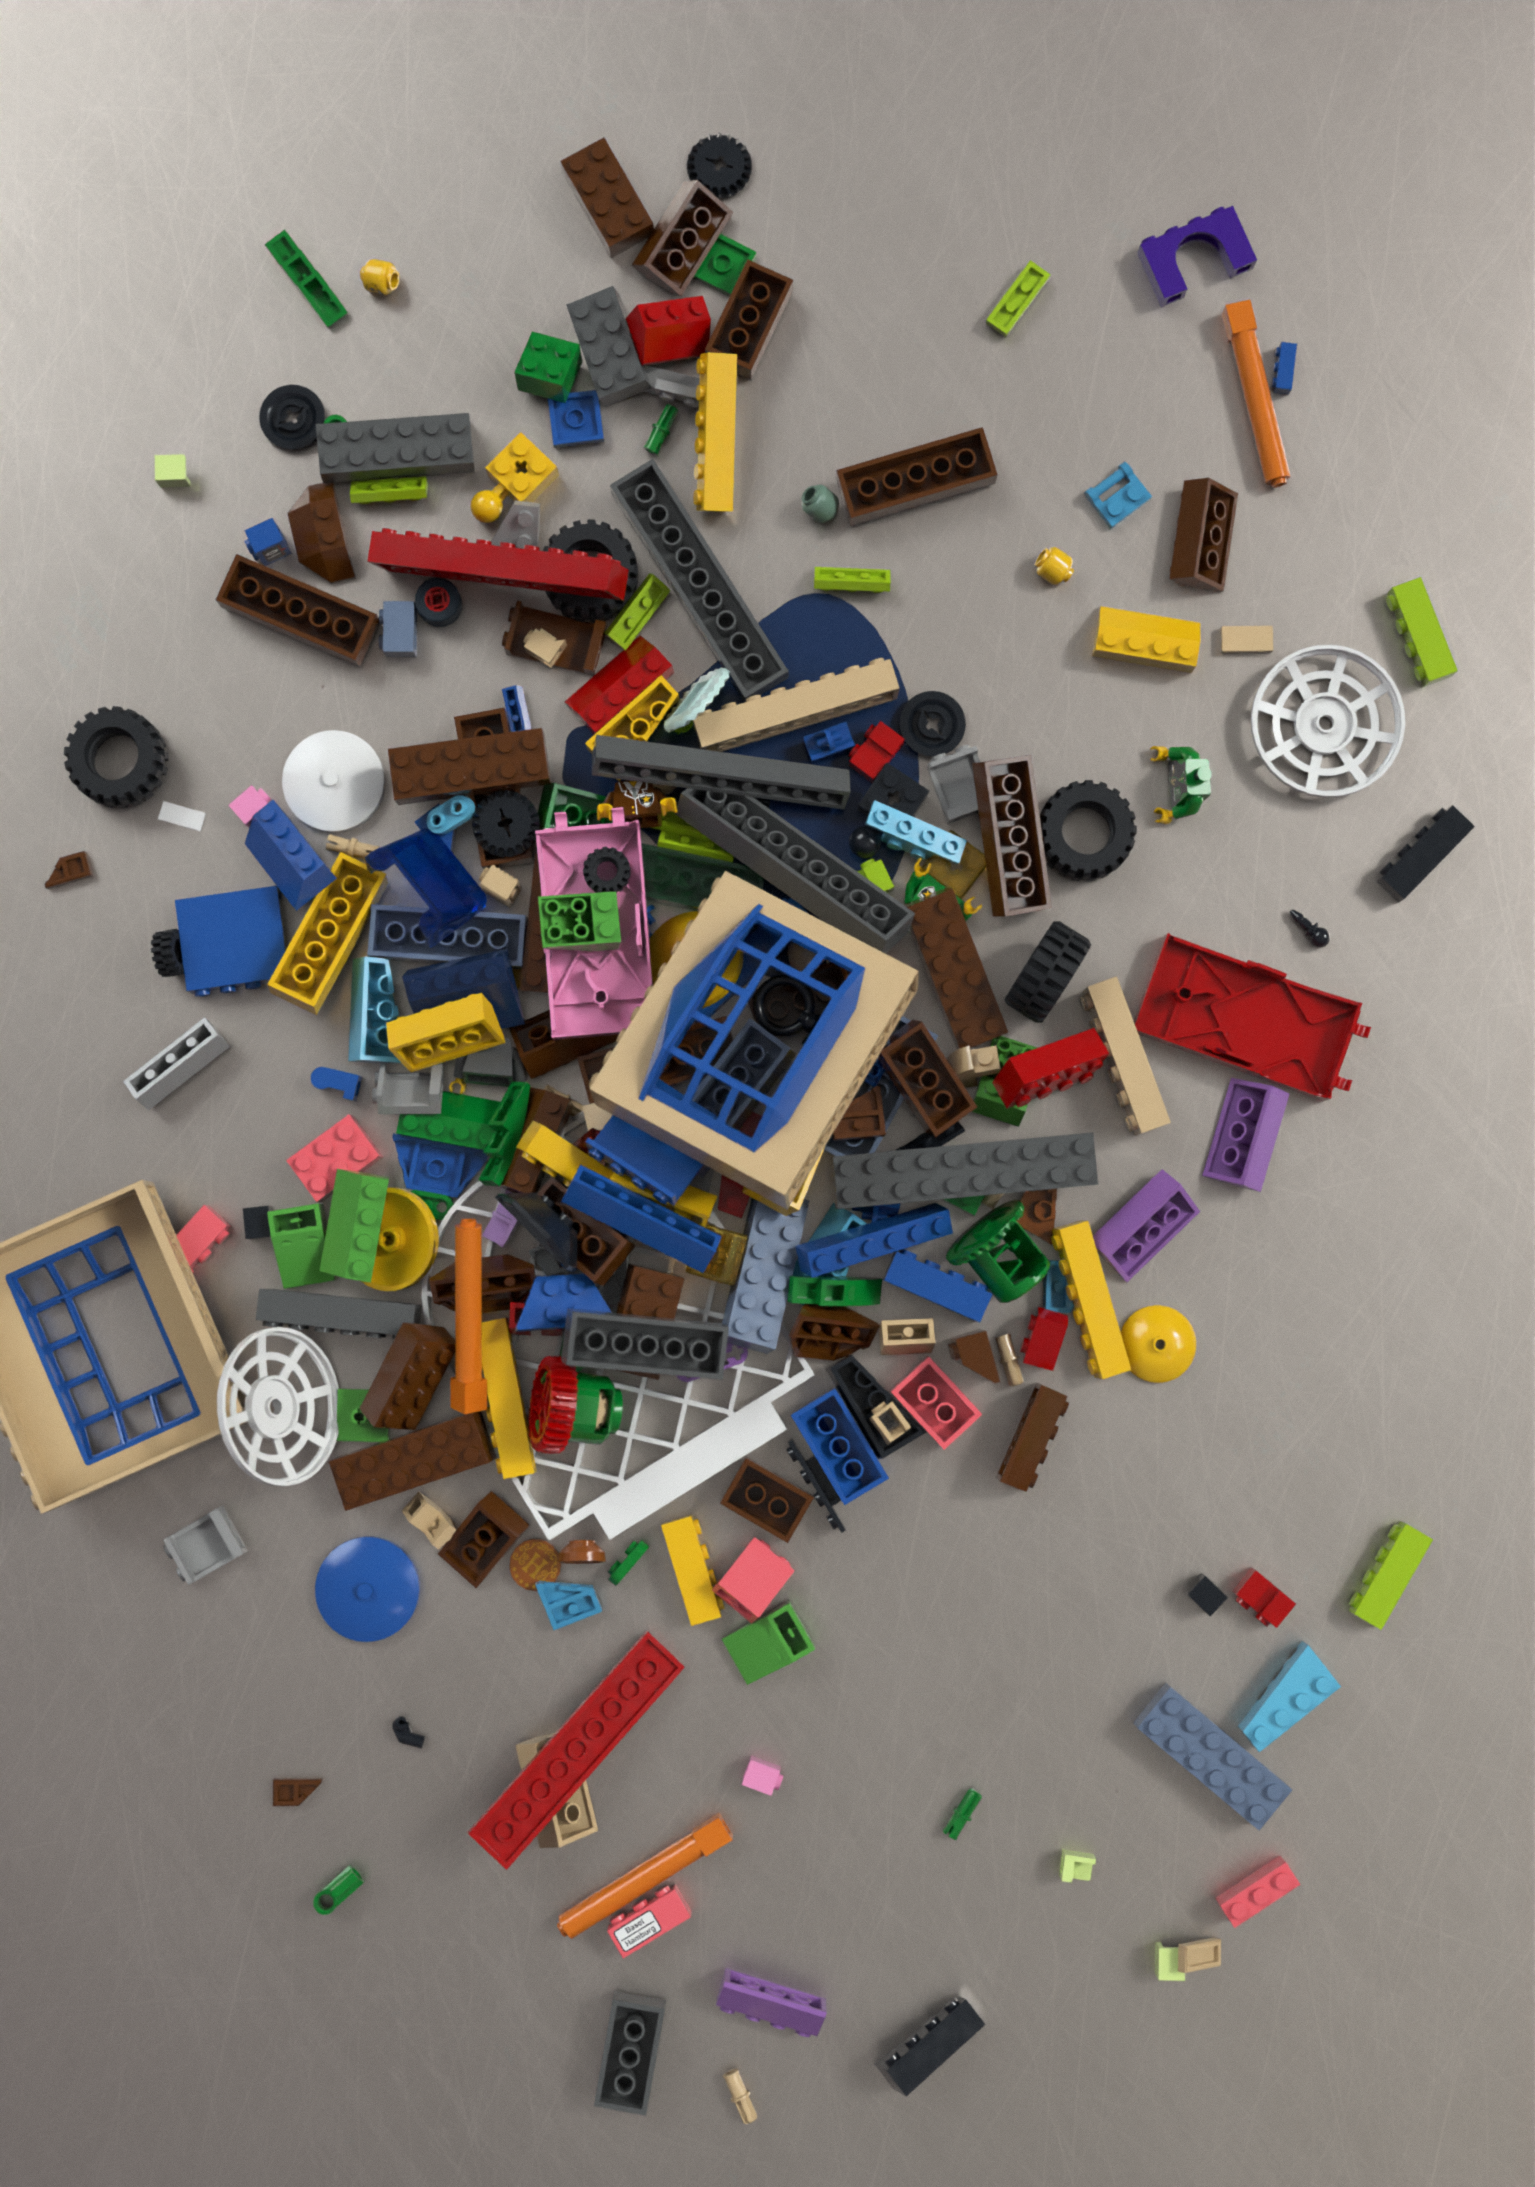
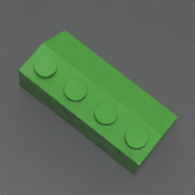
M337 1168L320 1271L346 1279L371 1282L389 1177Z

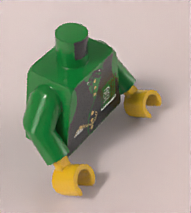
M1152 746L1150 749H1157L1158 757L1150 758L1151 761H1165L1168 757L1170 759L1168 765L1172 810L1156 808L1154 813L1162 814V817L1159 820H1155V822L1167 825L1172 821L1173 817L1179 819L1198 813L1203 801L1211 795L1210 778L1212 777V772L1209 767V760L1201 759L1200 754L1192 747H1170L1168 750L1164 746Z

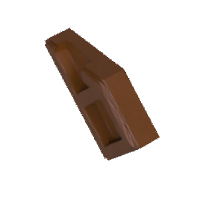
M81 851L59 858L52 875L45 883V888L51 889L92 877L93 874L87 852Z
M274 1778L273 1806H299L323 1782V1778Z

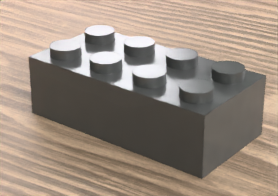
M614 286L566 305L598 398L605 407L652 388L645 367L640 363L625 319L627 314L621 297Z
M614 1992L594 2102L595 2107L646 2116L666 2000Z

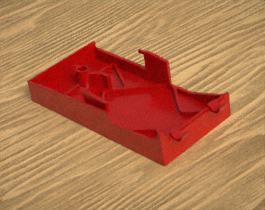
M1167 933L1162 940L1134 1018L1138 1035L1322 1102L1332 1098L1334 1087L1349 1091L1353 1080L1345 1079L1338 1075L1352 1035L1368 1038L1371 1030L1370 1026H1364L1357 1022L1363 1004L1361 1002L1286 979L1287 973L1251 960H1247V963L1177 938L1170 935V933Z

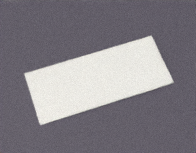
M163 801L158 819L201 831L206 813Z

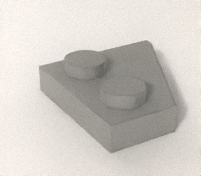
M514 501L507 516L492 538V545L500 546V542L515 544V548L524 549V545L538 547L540 503Z

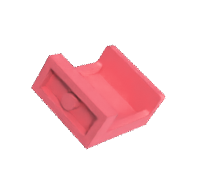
M755 1537L745 1546V1549L729 1570L712 1588L714 1593L751 1624L761 1616L795 1571L790 1567V1563L785 1558L777 1556L770 1550V1546L765 1541L758 1540Z

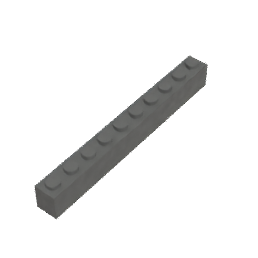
M596 735L592 751V775L837 809H845L850 795V775L847 769Z

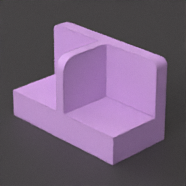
M499 1203L496 1211H493V1216L482 1236L506 1248L520 1222Z

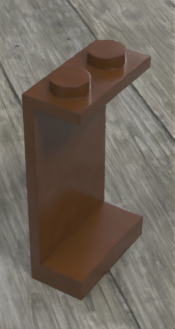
M518 600L515 607L510 608L508 622H511L509 632L505 631L502 638V646L505 647L504 650L507 655L542 663L526 653L525 643L523 642L530 630L534 631L537 629L540 631L542 628L554 636L557 641L565 639L567 643L566 648L553 665L554 667L591 676L596 674L605 639L604 633L607 630L606 622L596 620L595 624L585 621L578 622L573 618L524 607L522 601Z

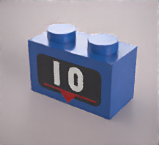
M273 518L244 530L248 537L244 542L250 554L253 555L255 561L260 560L264 566L292 554L282 531Z

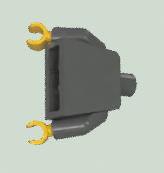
M505 1038L504 1044L456 1058L453 1074L455 1081L450 1083L449 1090L451 1093L454 1092L456 1083L461 1085V1095L467 1089L466 1083L509 1087L511 1082H527L526 1068L517 1048L512 1047L511 1040Z

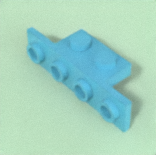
M876 800L872 803L865 825L883 832L881 841L887 843L889 848L894 850L902 849L910 853V856L917 860L919 858L927 860L931 856L936 855L959 864L967 840Z

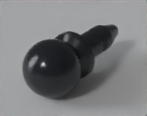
M1290 910L1294 921L1307 931L1305 936L1310 937L1312 945L1318 948L1328 945L1331 936L1327 929L1319 927L1317 922L1312 925L1307 918H1304L1302 913Z

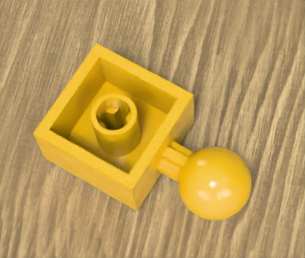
M520 432L485 467L488 477L497 486L492 491L482 490L473 496L470 504L472 515L482 523H492L501 516L503 511L502 502L508 496L513 501L534 502L559 476L557 466ZM520 469H526V470H527V472H526L525 474H524L523 472H519V473H518V471H519Z

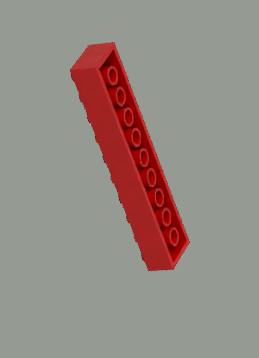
M382 528V532L372 531L367 562L387 572L624 601L629 570L623 567L620 561L613 560L611 555L597 554V557H588V553L582 551H573L571 555L564 554V550L557 548H548V552L539 551V547L524 545V549L515 548V544L500 542V546L492 545V542L477 539L476 543H470L468 539L453 536L452 540H445L444 536L438 534L420 537V533L405 531V535L397 534L396 530Z

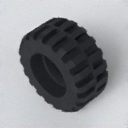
M588 519L587 524H581L580 520L573 522V527L567 528L564 525L559 529V535L553 534L549 538L550 544L549 546H544L543 551L548 552V548H557L564 550V554L572 555L573 551H596L613 556V560L620 561L621 565L629 570L624 601L545 591L547 597L551 600V604L556 610L560 609L562 614L568 618L571 616L575 617V620L578 622L590 619L591 623H595L598 618L604 617L605 620L613 618L612 613L615 611L620 613L624 604L632 597L633 590H636L638 584L637 561L628 539L623 538L621 531L617 528L612 530L610 524L605 522L598 525L595 520Z
M113 706L112 710L106 707L98 708L97 714L94 715L92 712L84 715L87 720L83 723L78 720L74 725L77 730L74 734L69 733L66 739L70 742L69 747H64V755L68 757V760L64 762L65 768L70 772L69 778L78 787L77 789L96 803H101L110 808L114 806L120 809L128 808V804H133L134 806L141 804L143 797L151 798L154 795L152 792L154 787L160 788L163 783L160 778L161 775L167 774L168 768L165 766V762L169 761L168 752L164 749L166 743L159 735L160 732L156 727L137 712L131 709L124 710L118 706ZM124 735L130 737L138 747V759L135 767L129 774L117 780H107L101 777L95 767V758L100 746L106 740L115 736Z
M1085 780L1083 783L1075 781L1067 787L1058 789L1046 802L1040 813L1045 858L1048 861L1047 865L1051 869H1057L1059 875L1064 878L1066 875L1070 876L1074 881H1080L1081 879H1086L1087 882L1095 881L1096 878H1104L1115 871L1129 856L1135 843L1134 836L1137 834V826L1134 825L1136 817L1134 811H1130L1128 808L1130 805L1126 798L1122 799L1117 789L1111 790L1103 782L1094 784L1093 780ZM1076 809H1092L1101 814L1108 823L1110 829L1109 840L1103 849L1094 854L1079 853L1073 850L1064 840L1062 835L1063 822L1067 815Z
M1054 921L1006 995V1004L1035 1023H1042L1091 947L1089 939L1064 923Z

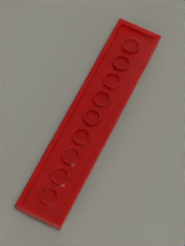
M645 1631L468 1830L467 1834L507 1870L685 1667L648 1631Z

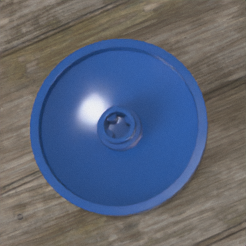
M375 1536L357 1537L336 1547L320 1566L315 1583L316 1603L326 1623L343 1637L360 1642L379 1641L398 1632L412 1617L420 1596L419 1575L410 1556L394 1542Z

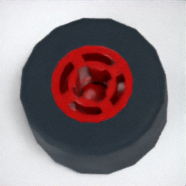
M431 578L424 581L418 587L415 594V606L419 615L427 624L434 627H446L453 624L459 618L462 611V598L457 587L451 581L444 578Z

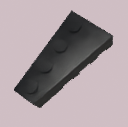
M853 1355L846 1356L826 1368L878 1459L887 1457L926 1433L922 1426L892 1398L891 1394L876 1381ZM893 1401L911 1428L887 1445L870 1418L874 1415L872 1410L879 1404L885 1402L888 1405ZM889 1413L880 1419L887 1430L896 1424Z
M960 1996L958 1998H951L945 2003L943 2010L931 2016L923 2026L875 2063L894 2090L907 2097L986 2025L965 1998Z

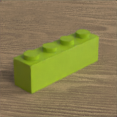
M1419 577L1392 587L1387 593L1386 602L1390 611H1394L1396 616L1395 625L1400 635L1403 634L1405 639L1406 654L1414 662L1416 679L1419 682L1421 681L1423 687L1452 677L1458 670L1422 578Z
M1401 1521L1398 1525L1395 1524L1388 1534L1390 1539L1387 1545L1379 1549L1375 1557L1377 1561L1372 1570L1369 1569L1362 1579L1363 1587L1359 1593H1354L1349 1602L1351 1606L1349 1611L1380 1630L1384 1627L1433 1541L1432 1538Z

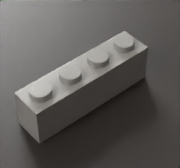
M204 1017L123 1082L134 1098L146 1109L150 1110L230 1046L217 1028Z

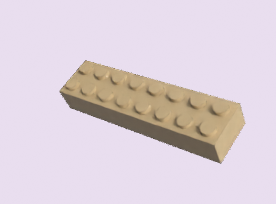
M884 658L874 659L869 662L868 666L859 668V665L851 666L844 670L845 673L838 675L828 673L822 675L820 680L810 683V680H804L796 683L795 688L788 690L785 687L771 691V695L765 697L754 695L747 698L745 703L738 705L736 702L727 703L721 706V710L712 712L710 709L704 710L703 713L698 714L697 718L693 720L700 749L723 752L896 700L899 693V685L891 659L885 661Z

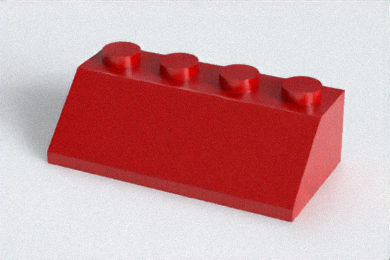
M640 635L626 650L619 653L565 701V704L595 735L657 678L662 675L667 680L674 674L673 666L654 645Z

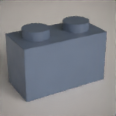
M383 601V609L379 610V623L383 625V634H379V649L383 650L386 657H417V608L415 602Z

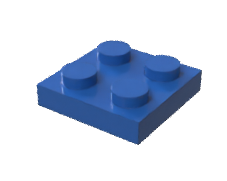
M596 390L569 393L565 403L548 399L554 448L604 442L600 403Z

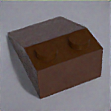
M491 1491L478 1502L438 1555L477 1588L530 1525Z

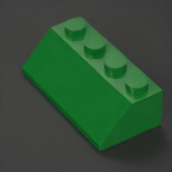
M443 1091L441 1114H400L396 1133L484 1150L495 1131L488 1124L500 1101Z

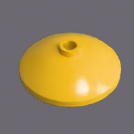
M1161 1305L1147 1306L1134 1312L1122 1326L1120 1332L1131 1367L1130 1372L1136 1377L1153 1383L1168 1382L1181 1376L1191 1365L1196 1352V1336L1190 1322L1177 1310ZM1159 1339L1164 1341L1162 1349L1156 1348V1341Z

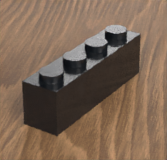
M1453 805L1446 810L1442 807L1432 817L1435 822L1429 828L1426 826L1422 827L1414 836L1417 840L1411 846L1407 843L1396 854L1400 858L1394 864L1391 862L1387 863L1380 870L1379 873L1382 876L1376 882L1398 903L1404 900L1475 827Z

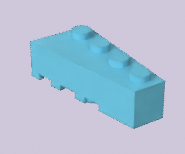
M1301 1641L1295 1653L1286 1661L1283 1669L1267 1687L1268 1689L1256 1701L1238 1727L1254 1748L1261 1752L1341 1686L1310 1646Z

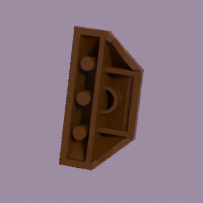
M334 482L308 486L287 513L299 563L331 584L356 578Z
M509 1254L482 1257V1313L509 1310L510 1302L523 1303L528 1298L530 1288L536 1277L534 1264ZM454 1262L429 1278L433 1302L437 1305H443L452 1311H455Z
M804 1304L789 1333L792 1354L795 1357L835 1361L853 1354L860 1348L862 1350L869 1348L880 1325L845 1306Z

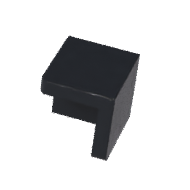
M273 1206L243 1208L245 1239L271 1237L267 1212L273 1211Z
M1201 1573L1198 1576L1200 1581L1188 1592V1596L1211 1617L1228 1597Z

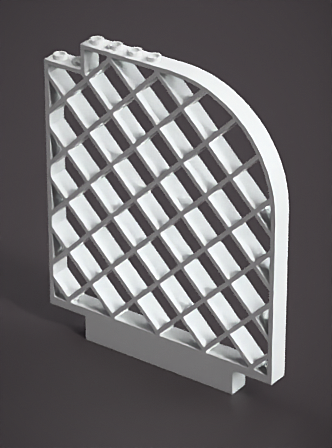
M582 1111L572 1118L573 1123L563 1129L561 1137L572 1145L587 1148L585 1141L566 1137L567 1134L586 1123ZM604 1160L600 1162L602 1165L606 1167L607 1162H605ZM543 1178L542 1184H546L549 1179ZM478 1181L447 1212L438 1227L439 1244L446 1229L459 1210L492 1218L491 1212L463 1206L476 1192L486 1185ZM501 1188L500 1194H505L506 1189ZM712 1210L708 1223L716 1225L722 1235L716 1264H708L706 1269L714 1270L706 1307L702 1309L680 1303L677 1306L678 1309L703 1314L702 1322H708L709 1316L723 1319V1313L710 1310L719 1272L734 1274L733 1269L721 1267L726 1243L736 1259L739 1253L714 1210ZM629 1236L628 1239L634 1243L635 1239ZM489 1239L484 1257L493 1255L495 1242ZM536 1239L533 1248L541 1246ZM438 1245L437 1252L455 1256V1250L439 1247ZM635 1247L632 1250L670 1260L667 1273L673 1274L675 1262H680L661 1252ZM631 1253L627 1256V1268L630 1262ZM531 1256L530 1263L534 1264L535 1274L546 1276L543 1271L536 1269L537 1262ZM432 1265L429 1272L422 1279L421 1296L425 1325L435 1326L431 1308L432 1292L429 1278L432 1276ZM619 1302L612 1305V1313H616ZM510 1309L494 1311L496 1313H501L510 1316ZM783 1322L780 1333L784 1335L789 1343L783 1374L746 1366L744 1362L730 1367L737 1369L728 1408L690 1399L694 1381L687 1383L685 1396L681 1397L647 1389L648 1378L642 1377L640 1387L611 1380L615 1388L638 1393L630 1430L618 1429L614 1434L628 1438L619 1475L582 1467L581 1463L586 1443L579 1444L575 1465L537 1456L538 1452L533 1449L535 1463L573 1472L564 1509L535 1502L529 1492L532 1474L525 1475L524 1482L520 1476L511 1478L547 1539L551 1540L594 1513L610 1540L787 1430L786 1425L771 1402L815 1374L804 1357H797L804 1369L790 1378L788 1377L793 1354L789 1332ZM512 1335L514 1352H516L519 1335ZM563 1335L558 1336L554 1356H560ZM516 1358L518 1365L538 1369V1365H540L537 1362ZM451 1362L446 1369L450 1378L455 1377V1368ZM597 1368L596 1375L602 1376L604 1369ZM742 1371L783 1381L734 1411L733 1408ZM644 1395L682 1403L674 1441L635 1432ZM688 1405L728 1415L682 1445L679 1444ZM525 1406L526 1414H529V1410H528V1409H529L530 1407H526V1406ZM483 1416L491 1439V1433L495 1432L493 1422H491L489 1426V1424ZM633 1439L673 1449L627 1479L625 1478ZM494 1448V1451L499 1458L498 1448ZM579 1473L618 1483L613 1488L571 1513L570 1509ZM542 1512L562 1516L563 1519L550 1526Z

